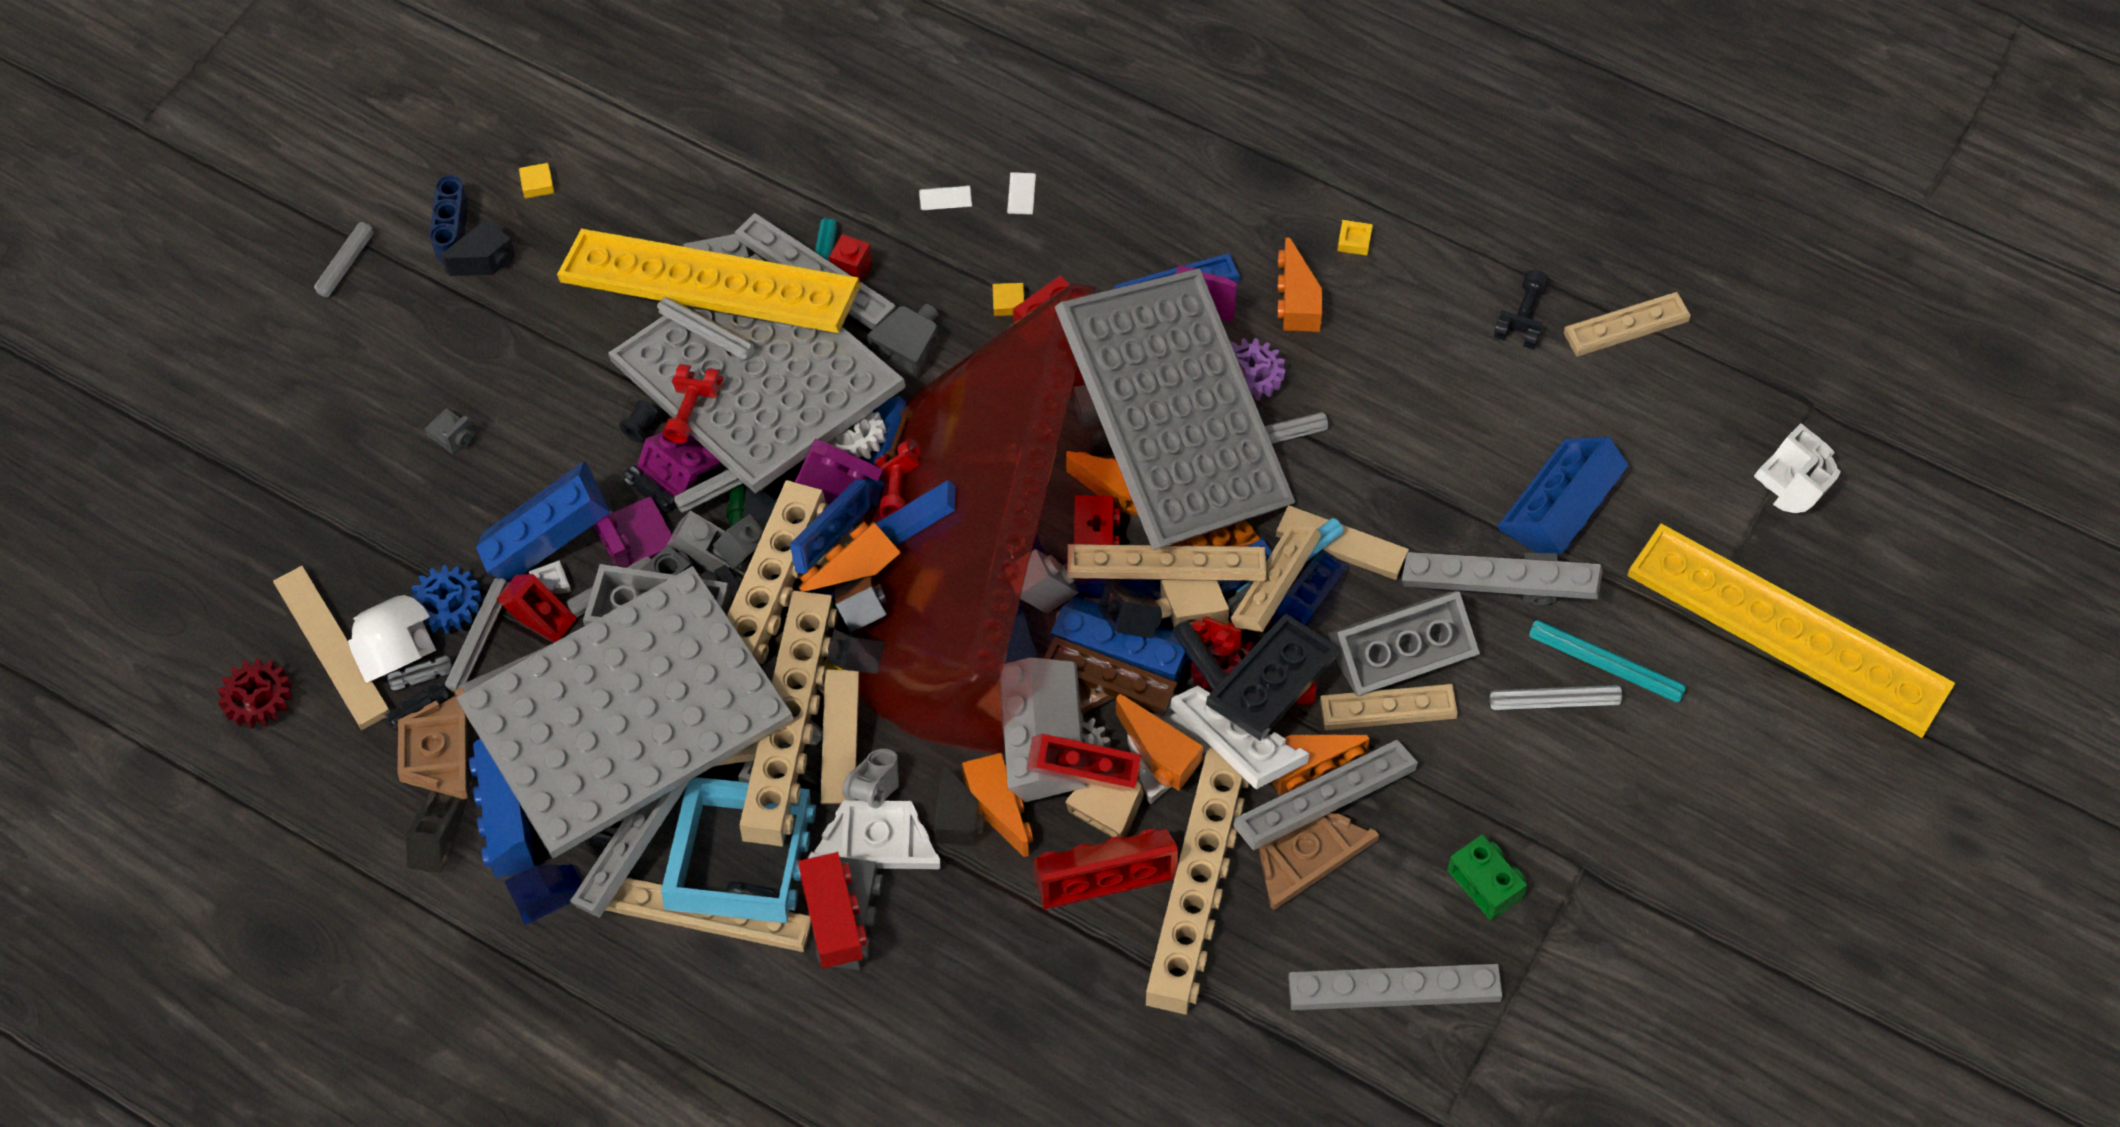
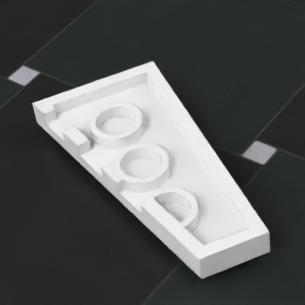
M1199 686L1185 691L1171 700L1170 708L1255 789L1308 763L1310 753L1301 748L1298 750L1292 749L1285 744L1286 739L1274 732L1272 735L1267 733L1259 741L1208 707L1206 700L1210 693Z

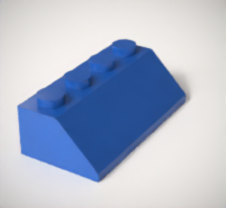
M1610 437L1564 439L1497 527L1501 532L1536 553L1562 554L1569 548L1570 542L1579 530L1587 524V520L1594 510L1603 503L1604 497L1612 486L1620 480L1621 474L1627 468L1628 463Z
M583 461L482 532L476 549L487 573L498 579L503 578L510 583L516 575L524 574L611 513L588 464Z
M1074 596L1062 606L1051 631V643L1054 637L1061 638L1177 682L1178 686L1189 656L1173 635V628L1160 624L1158 628H1155L1153 638L1116 633L1098 610L1099 603Z
M478 739L473 743L475 756L469 757L472 776L478 777L479 786L473 787L476 806H482L483 816L477 817L480 836H486L487 846L481 847L484 866H491L495 878L536 870L529 818L481 739Z

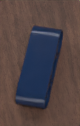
M456 175L441 177L435 186L429 235L435 256L442 263L441 254L464 237L468 199L463 182Z

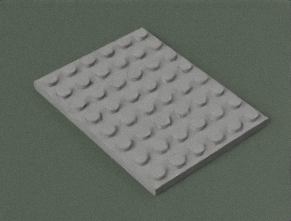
M757 254L750 257V259L764 261ZM686 305L683 306L753 343L754 354L748 360H744L665 316H662L608 353L611 362L672 418H676L685 394L677 393L672 383L677 366L679 364L692 365L690 371L695 372L694 379L703 381L708 368L721 369L719 375L723 376V384L720 390H718L717 398L698 396L687 424L691 427L690 434L754 493H757L805 459L814 439L825 443L829 442L906 387L904 378L843 327H841L839 333Z
M1200 268L1063 301L1055 306L1152 550L1255 518L1296 503Z
M693 566L456 697L459 705L552 858L559 856L794 720L792 713Z

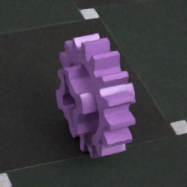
M1245 338L1241 340V345L1239 346L1231 342L1251 395H1254L1257 401H1260L1261 394L1263 393L1271 397L1273 389H1280L1281 381L1284 380L1285 369H1283L1285 361L1284 359H1278L1279 350L1270 351V343L1268 342L1263 346L1258 345L1259 342L1256 338L1252 344H1248Z

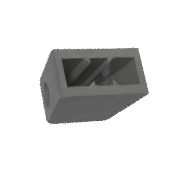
M924 304L917 313L905 306L899 307L867 335L869 350L882 361L918 380L939 342L938 326L934 322L939 316L937 310L929 304Z

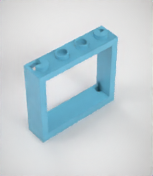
M699 777L692 778L686 786L661 889L664 910L787 923L790 910L795 911L797 906L798 891L794 890L796 881H801L797 861H800L802 852H808L810 832H806L808 823L813 824L815 820L816 805H811L809 789L800 788L798 804H792L790 814L796 815L780 895L779 898L684 888L703 805L743 809L749 783ZM770 803L766 805L764 808L773 809L776 808L778 804Z

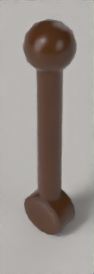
M908 406L902 409L900 413L902 418L890 450L885 452V454L888 453L887 461L897 456L896 449L905 425L913 414V410Z

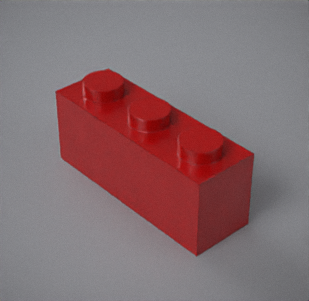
M1040 734L1032 737L1026 770L1127 791L1136 787L1141 755Z
M838 852L797 861L822 969L862 960L861 947L868 944L863 925L856 926L854 915L860 914L856 894L849 895L846 884L852 883L848 862L841 864Z

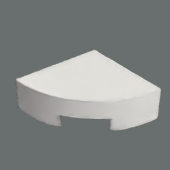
M560 560L529 571V574H534L553 594L571 592Z

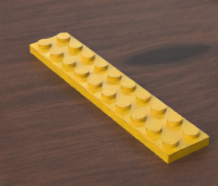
M586 229L580 230L557 273L561 283L662 301L663 297H667L681 305L834 333L840 332L861 286L858 277Z
M1663 524L1659 525L1629 569L1628 577L1921 738L1925 735L1955 685V682Z

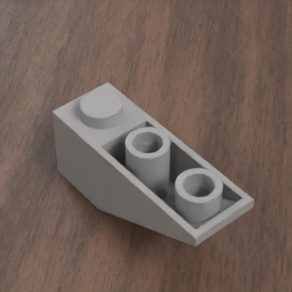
M692 511L677 524L667 543L674 551H682L686 554L694 566L714 572V570L726 564L731 573L737 572L742 580L752 557L732 570L713 546L726 531Z

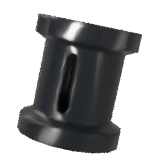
M639 400L635 404V411L627 420L624 419L619 424L621 431L636 442H642L645 438L644 433L652 423H657L661 418L659 412L651 404Z

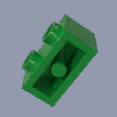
M1483 834L1450 856L1448 873L1491 922L1523 900L1527 887L1523 874L1516 867L1512 868L1503 858L1501 849L1494 842H1489Z

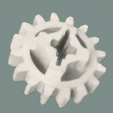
M871 411L827 443L857 458L864 456L870 459V452H879L881 450L879 443H884L886 440L884 435L886 428L880 413H873Z

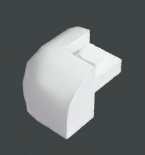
M1800 424L1784 440L1777 451L1760 467L1754 477L1767 489L1779 496L1774 502V506L1786 512L1800 513L1807 511L1815 505L1837 480L1841 471L1837 469V465L1832 458L1835 452L1823 440L1803 424Z
M406 595L396 596L359 613L353 618L355 622L352 627V639L348 640V643L366 683L436 651L422 622L430 616L425 608L414 598Z

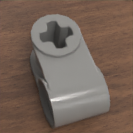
M877 749L869 753L868 757L847 775L843 785V797L847 800L858 799L867 802L871 808H879L884 800L899 787L897 754L890 749Z

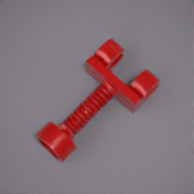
M679 364L677 366L672 383L676 392L685 394L676 418L668 419L664 427L663 435L665 438L678 444L686 443L691 432V427L687 422L698 396L717 398L718 390H720L723 384V376L719 375L721 369L708 368L703 381L694 379L695 372L690 371L692 365Z
M910 439L898 446L899 455L886 462L888 454L886 453L875 460V466L883 469L879 479L889 485L888 495L884 496L880 502L879 514L883 519L906 506V501L900 497L902 476L920 466V461L918 460L921 456L920 447L917 445L910 450Z
M1209 617L1202 618V622L1197 620L1191 624L1192 628L1199 632L1198 636L1204 644L1209 640L1222 646L1214 649L1226 655L1240 649L1241 632L1247 630L1235 628L1233 622L1224 624ZM1271 617V619L1269 620V622H1268V624L1266 625L1265 628H1267V627L1270 626L1271 621H1272V617Z

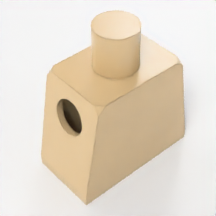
M1161 580V599H1157L1156 602L1161 607L1162 619L1169 617L1173 627L1183 621L1189 622L1190 625L1197 620L1202 622L1204 617L1228 624L1229 608L1217 580Z
M1136 782L1135 789L1127 791L1087 784V787L1075 790L1065 803L1069 813L1112 838L1117 836L1127 838L1143 799L1144 791L1139 782Z

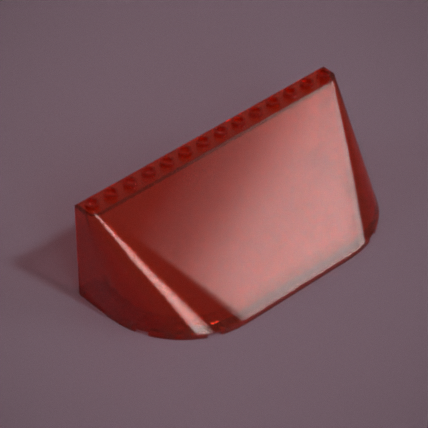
M1083 284L1067 286L930 381L906 403V406L913 410V414L907 420L898 446L910 439V450L918 445L921 450V456L918 458L920 466L902 476L900 497L906 501L907 505L947 480L956 485L955 511L895 546L901 553L876 575L867 576L872 578L875 586L882 585L889 602L885 603L887 615L859 628L885 641L878 673L860 672L859 696L882 719L885 717L905 733L941 744L997 754L1002 753V755L1005 753L1001 675L1069 398L1074 396V387L1086 385L1055 306L1063 301L1096 294V286ZM885 482L878 506L869 509L865 514L863 522L867 525H870L872 522L876 524L883 520L879 510L881 499L888 495L889 485Z

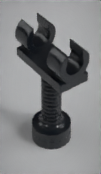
M1530 270L1526 273L1522 283L1526 293L1519 312L1516 315L1507 311H1501L1494 330V338L1504 341L1509 329L1526 334L1523 347L1535 349L1543 322L1530 319L1529 317L1537 295L1544 294L1549 284V277L1545 273L1538 270Z

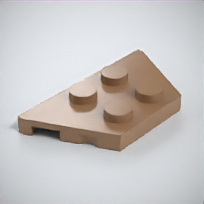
M459 688L454 691L455 697L441 704L434 701L424 706L421 711L411 713L398 720V777L400 782L461 799H468L467 716L456 697L464 693L463 689Z
M1329 813L1258 848L1272 910H1276L1378 841L1379 834L1371 828L1369 831H1366L1351 824V819L1343 815Z

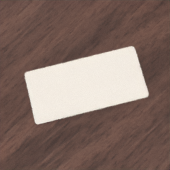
M1010 173L1008 213L1033 214L1035 173Z
M970 186L924 189L919 191L921 210L972 206Z

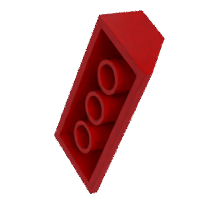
M1148 829L1137 836L1128 838L1117 836L1097 845L1081 844L1070 851L1061 853L1055 851L1046 852L1040 855L1039 858L1033 859L1034 876L1043 910L1172 881L1175 879L1177 871L1178 849L1167 829L1159 831L1157 829Z

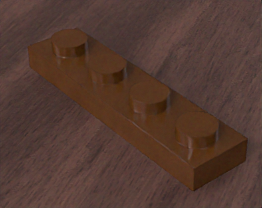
M1054 637L1044 659L1075 662L1077 664L1079 684L1115 698L1122 694L1142 708L1163 716L1177 690V682L1058 637Z

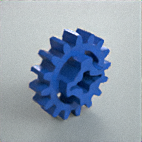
M446 565L442 566L439 573L433 568L429 569L431 576L426 578L420 575L418 578L421 585H412L411 589L414 595L410 596L418 601L430 616L422 621L424 626L429 624L431 631L434 633L439 627H443L445 634H448L450 627L454 625L458 630H462L461 622L465 620L468 623H472L471 613H478L480 610L478 603L482 602V596L477 580H473L469 571L462 574L459 566H456L452 572L448 571Z

